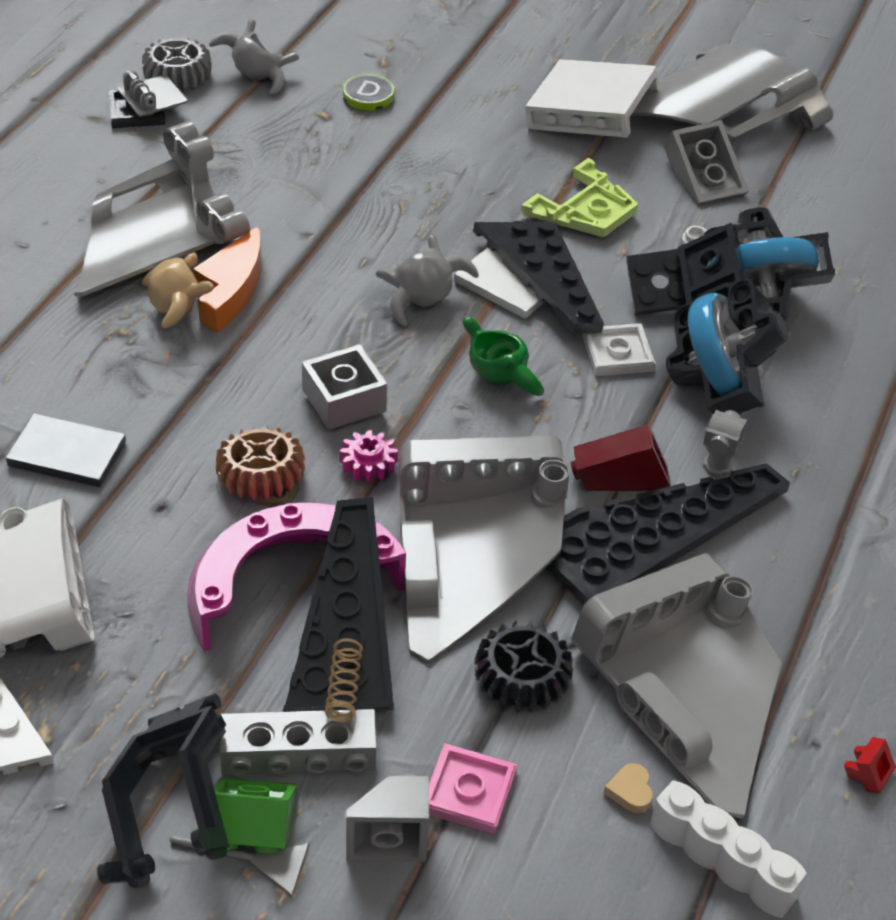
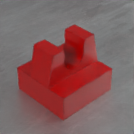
M872 737L867 746L855 747L853 751L857 761H846L844 768L849 778L864 783L866 791L881 793L896 766L886 739Z

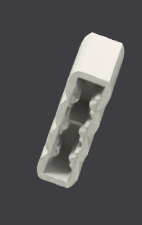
M671 781L656 798L650 825L660 838L672 845L682 847L689 858L700 866L715 870L719 878L729 887L749 894L752 901L766 913L783 918L798 899L807 875L805 869L797 860L786 853L772 850L769 843L761 835L748 828L738 826L731 815L715 805L705 803L702 797L686 784Z

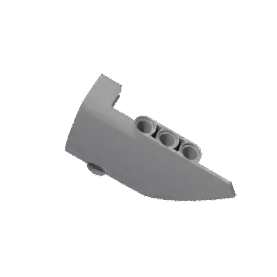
M547 435L412 440L402 444L399 448L398 475L402 514L401 546L406 552L405 600L409 652L430 663L502 608L561 553L565 499L567 498L570 470L565 464L562 442L559 438Z
M705 553L593 596L583 606L571 640L617 690L616 694L619 705L703 798L709 804L723 809L732 817L743 819L782 661L763 634L748 607L753 593L751 584L741 577L730 576L709 554Z

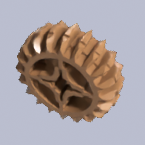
M266 426L264 429L253 427L251 431L241 429L239 435L230 434L229 440L221 442V448L217 450L216 474L222 488H227L230 494L238 493L240 499L250 496L255 501L258 494H263L267 501L270 495L281 498L283 491L292 492L294 484L300 485V479L304 476L305 452H303V447L299 444V439L292 438L291 432L282 433L280 428L269 430L268 426Z

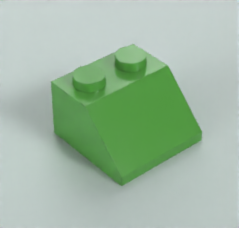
M220 777L213 787L229 843L227 850L237 849L239 845L254 846V850L260 853H276L279 848L285 849L290 837L297 784Z

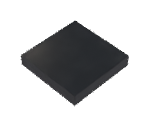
M117 90L108 91L112 129L165 125L164 110L149 116L139 117Z

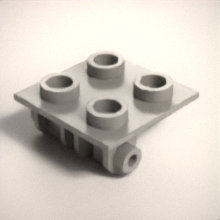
M126 71L123 75L124 86L117 88V91L139 117L149 116L155 112L176 108L179 105L188 103L185 96L167 76L162 77L160 75L141 80L135 71Z

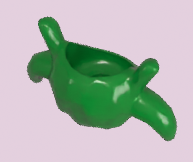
M472 317L463 319L464 328L470 334V363L488 383L496 385H509L513 382L532 395H543L544 388L541 382L527 368L529 353L524 341L519 336L500 330H483Z

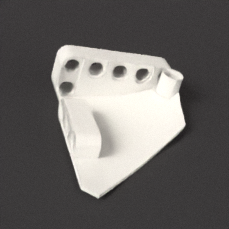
M64 498L26 511L19 507H12L0 515V658L5 655V645L37 634H43L55 651L60 650L61 652L94 641V631L74 520L70 507Z

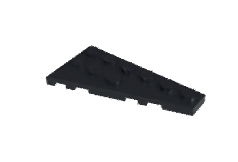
M549 221L474 222L473 232L478 237L483 236L487 240L486 246L491 251L497 250L503 256L502 262L526 286L532 285L537 290L536 296L542 302L547 301L554 308L553 314L572 333H602L604 322L556 223Z
M373 497L337 500L327 538L325 554L318 573V581L312 596L299 646L298 658L289 684L290 688L286 704L282 712L325 711L326 699L328 697L327 689L330 686V667L333 664V646L336 641L345 638L356 640L363 646L362 658L357 661L361 665V668L356 671L359 675V680L354 682L358 686V690L352 693L357 698V701L352 704L355 710L374 709L375 712L394 710ZM344 641L337 646L338 650L353 648L359 651V646L353 642ZM343 651V652H342V653H345V654H355V652H352V651ZM358 655L355 656V657H345V658L356 659V658L358 657ZM336 656L335 661L341 660L338 656ZM352 662L338 663L340 667L345 669L357 668V665ZM335 666L334 672L339 671L340 669ZM352 673L336 674L339 678L345 680H354L356 678ZM335 677L333 678V683L339 681ZM351 684L335 685L336 688L344 691L354 690V686ZM333 688L331 689V694L338 692ZM349 695L333 696L337 700L346 702L353 700ZM332 707L334 710H349L344 707Z

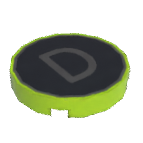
M373 74L357 75L349 78L344 83L343 98L347 100V104L352 108L362 111H374L376 107L382 106L383 109L393 102L395 88L392 82L382 76Z

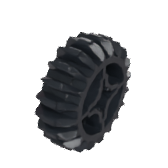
M515 620L511 628L502 623L498 632L490 630L487 639L481 640L479 649L475 654L476 680L479 681L481 692H488L490 701L500 699L502 709L509 704L514 705L516 713L521 707H528L530 712L533 713L536 705L546 710L550 705V701L558 703L562 693H566L569 688L574 669L572 668V652L567 651L566 641H558L557 631L546 633L545 624L540 628H535L531 620L526 626H520Z

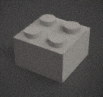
M360 344L302 362V390L328 430L387 412V383Z

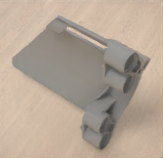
M719 43L698 54L695 61L658 80V91L647 90L631 114L669 118L701 125L719 121L764 95L774 92L777 96L774 106L734 128L724 125L728 138L733 139L787 113L794 119L797 125H802L808 131H814L833 119V111L824 94L817 86L818 81L812 71L806 68L798 70L785 60L764 50L729 43Z
M186 121L163 130V141L172 159L96 194L92 206V226L80 279L74 291V297L86 296L153 269L166 259L180 258L215 243L224 244L250 232L247 216L240 209L234 210L230 197L226 193L215 196L209 182L207 162L214 158L213 147L207 137H199L198 131L191 121ZM152 183L159 185L163 191V194L111 213L112 199Z

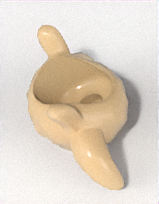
M191 253L184 259L177 257L166 259L143 278L142 285L148 286L150 303L158 312L166 314L161 324L163 328H169L177 324L184 317L185 313L190 311L196 297L208 294L214 289L210 281L197 283L196 278L190 269L198 262L196 253Z

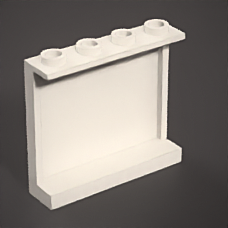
M559 59L525 105L528 129L627 138L631 133L629 117L647 90L658 91L657 66Z

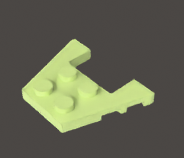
M587 158L573 168L572 176L588 185L585 189L562 205H558L537 193L524 202L521 208L523 215L604 238L637 213L638 203L619 185L614 186L607 180L608 175L605 172L598 171L595 168V162Z

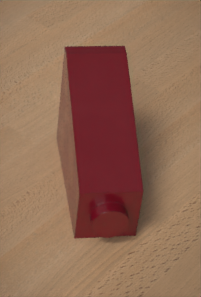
M649 424L574 446L575 460L571 461L572 472L576 480L581 479L587 491H652L671 486L668 465Z

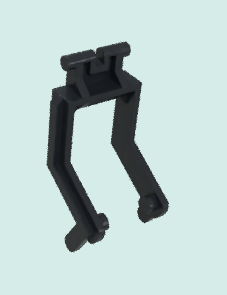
M216 693L188 703L183 709L175 708L149 718L148 729L131 737L103 778L102 793L119 861L106 862L97 867V875L103 885L128 883L133 888H139L149 883L150 874L155 872V862L150 854H144L130 795L152 762L179 753L198 826L197 830L191 832L192 845L200 856L206 855L210 860H217L227 855L229 843L208 768L211 757L226 733V723L222 715L215 712L216 709L221 707V700Z

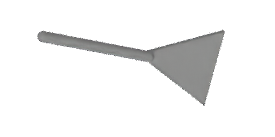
M171 836L169 839L172 844L194 848L191 839ZM309 843L285 847V849L279 848L276 853H249L233 849L227 850L226 856L248 861L292 897Z

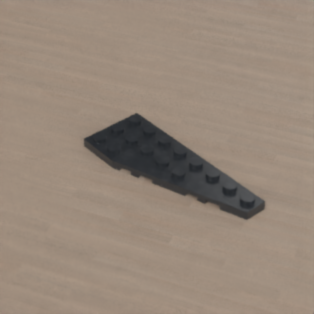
M765 463L731 471L730 476L716 480L712 476L702 478L699 484L687 487L684 483L639 493L636 494L635 499L620 503L614 499L604 502L603 507L589 509L588 506L577 508L564 515L561 553L546 569L585 605L589 599L599 593L661 570L788 492L790 482Z

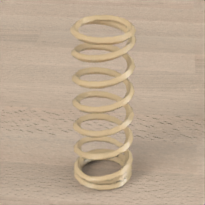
M345 638L336 641L333 646V664L330 667V686L327 689L328 697L325 706V715L336 722H347L355 716V708L352 704L357 701V698L352 693L358 690V686L354 682L359 680V675L356 671L361 668V665L357 661L362 658L361 653L363 651V646L358 641ZM344 641L353 642L359 646V651L353 648L338 650L337 646ZM343 651H352V652H355V654H345V653H342V652H343ZM358 655V657H357L356 659L345 658V657H355V656ZM336 656H338L341 660L335 661ZM352 662L357 665V668L345 669L340 667L338 663ZM335 666L340 670L334 672ZM352 673L356 678L354 680H345L339 678L336 674ZM335 677L339 681L333 683V678ZM351 684L354 686V690L344 691L336 688L335 685ZM333 688L338 692L331 694V689ZM344 694L351 696L353 700L346 702L337 700L333 696ZM332 707H344L351 712H338L332 709Z

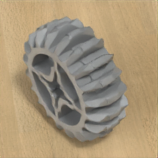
M179 36L176 39H171L170 37H168V40L159 39L158 43H151L150 47L145 48V53L142 54V69L145 78L150 79L160 75L162 77L167 76L178 89L185 91L189 87L194 89L196 84H204V80H208L209 74H211L212 60L209 50L206 49L205 44H199L198 40L190 41L188 37L185 39H180Z

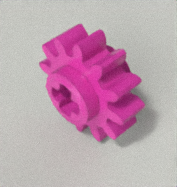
M367 430L363 436L354 432L353 441L344 439L343 448L340 449V462L343 463V472L353 471L354 480L363 476L367 483H370L374 476L384 480L385 471L394 473L395 463H398V450L394 449L395 441H384L383 432L377 436L372 435L371 430Z

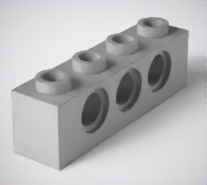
M374 709L355 710L354 718L347 722L333 721L325 715V711L221 714L226 723V733L220 742L219 748L221 774L244 776L250 773L282 775L288 772H311L318 774L326 771L348 770L351 772H362L364 770H376ZM336 710L342 713L351 712L350 710Z

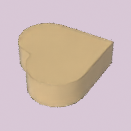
M636 763L626 764L607 783L604 794L632 813L640 814L646 812L650 808L653 798V792L648 786L649 773L647 769Z

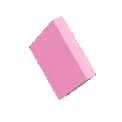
M444 743L429 782V815L495 835L517 772L518 764Z

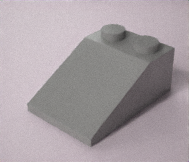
M722 120L671 132L664 145V149L672 170L697 205L748 194L749 189Z

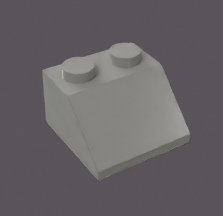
M414 774L387 776L347 809L346 861L426 862L429 827V776H416Z

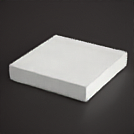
M641 323L603 326L602 333H582L595 376L655 372L656 363Z

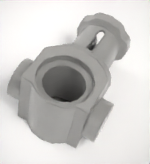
M716 410L705 432L703 445L709 454L704 458L703 468L708 474L715 477H722L731 472L732 462L730 459L737 454L744 436L747 420L742 419L735 411L721 412Z

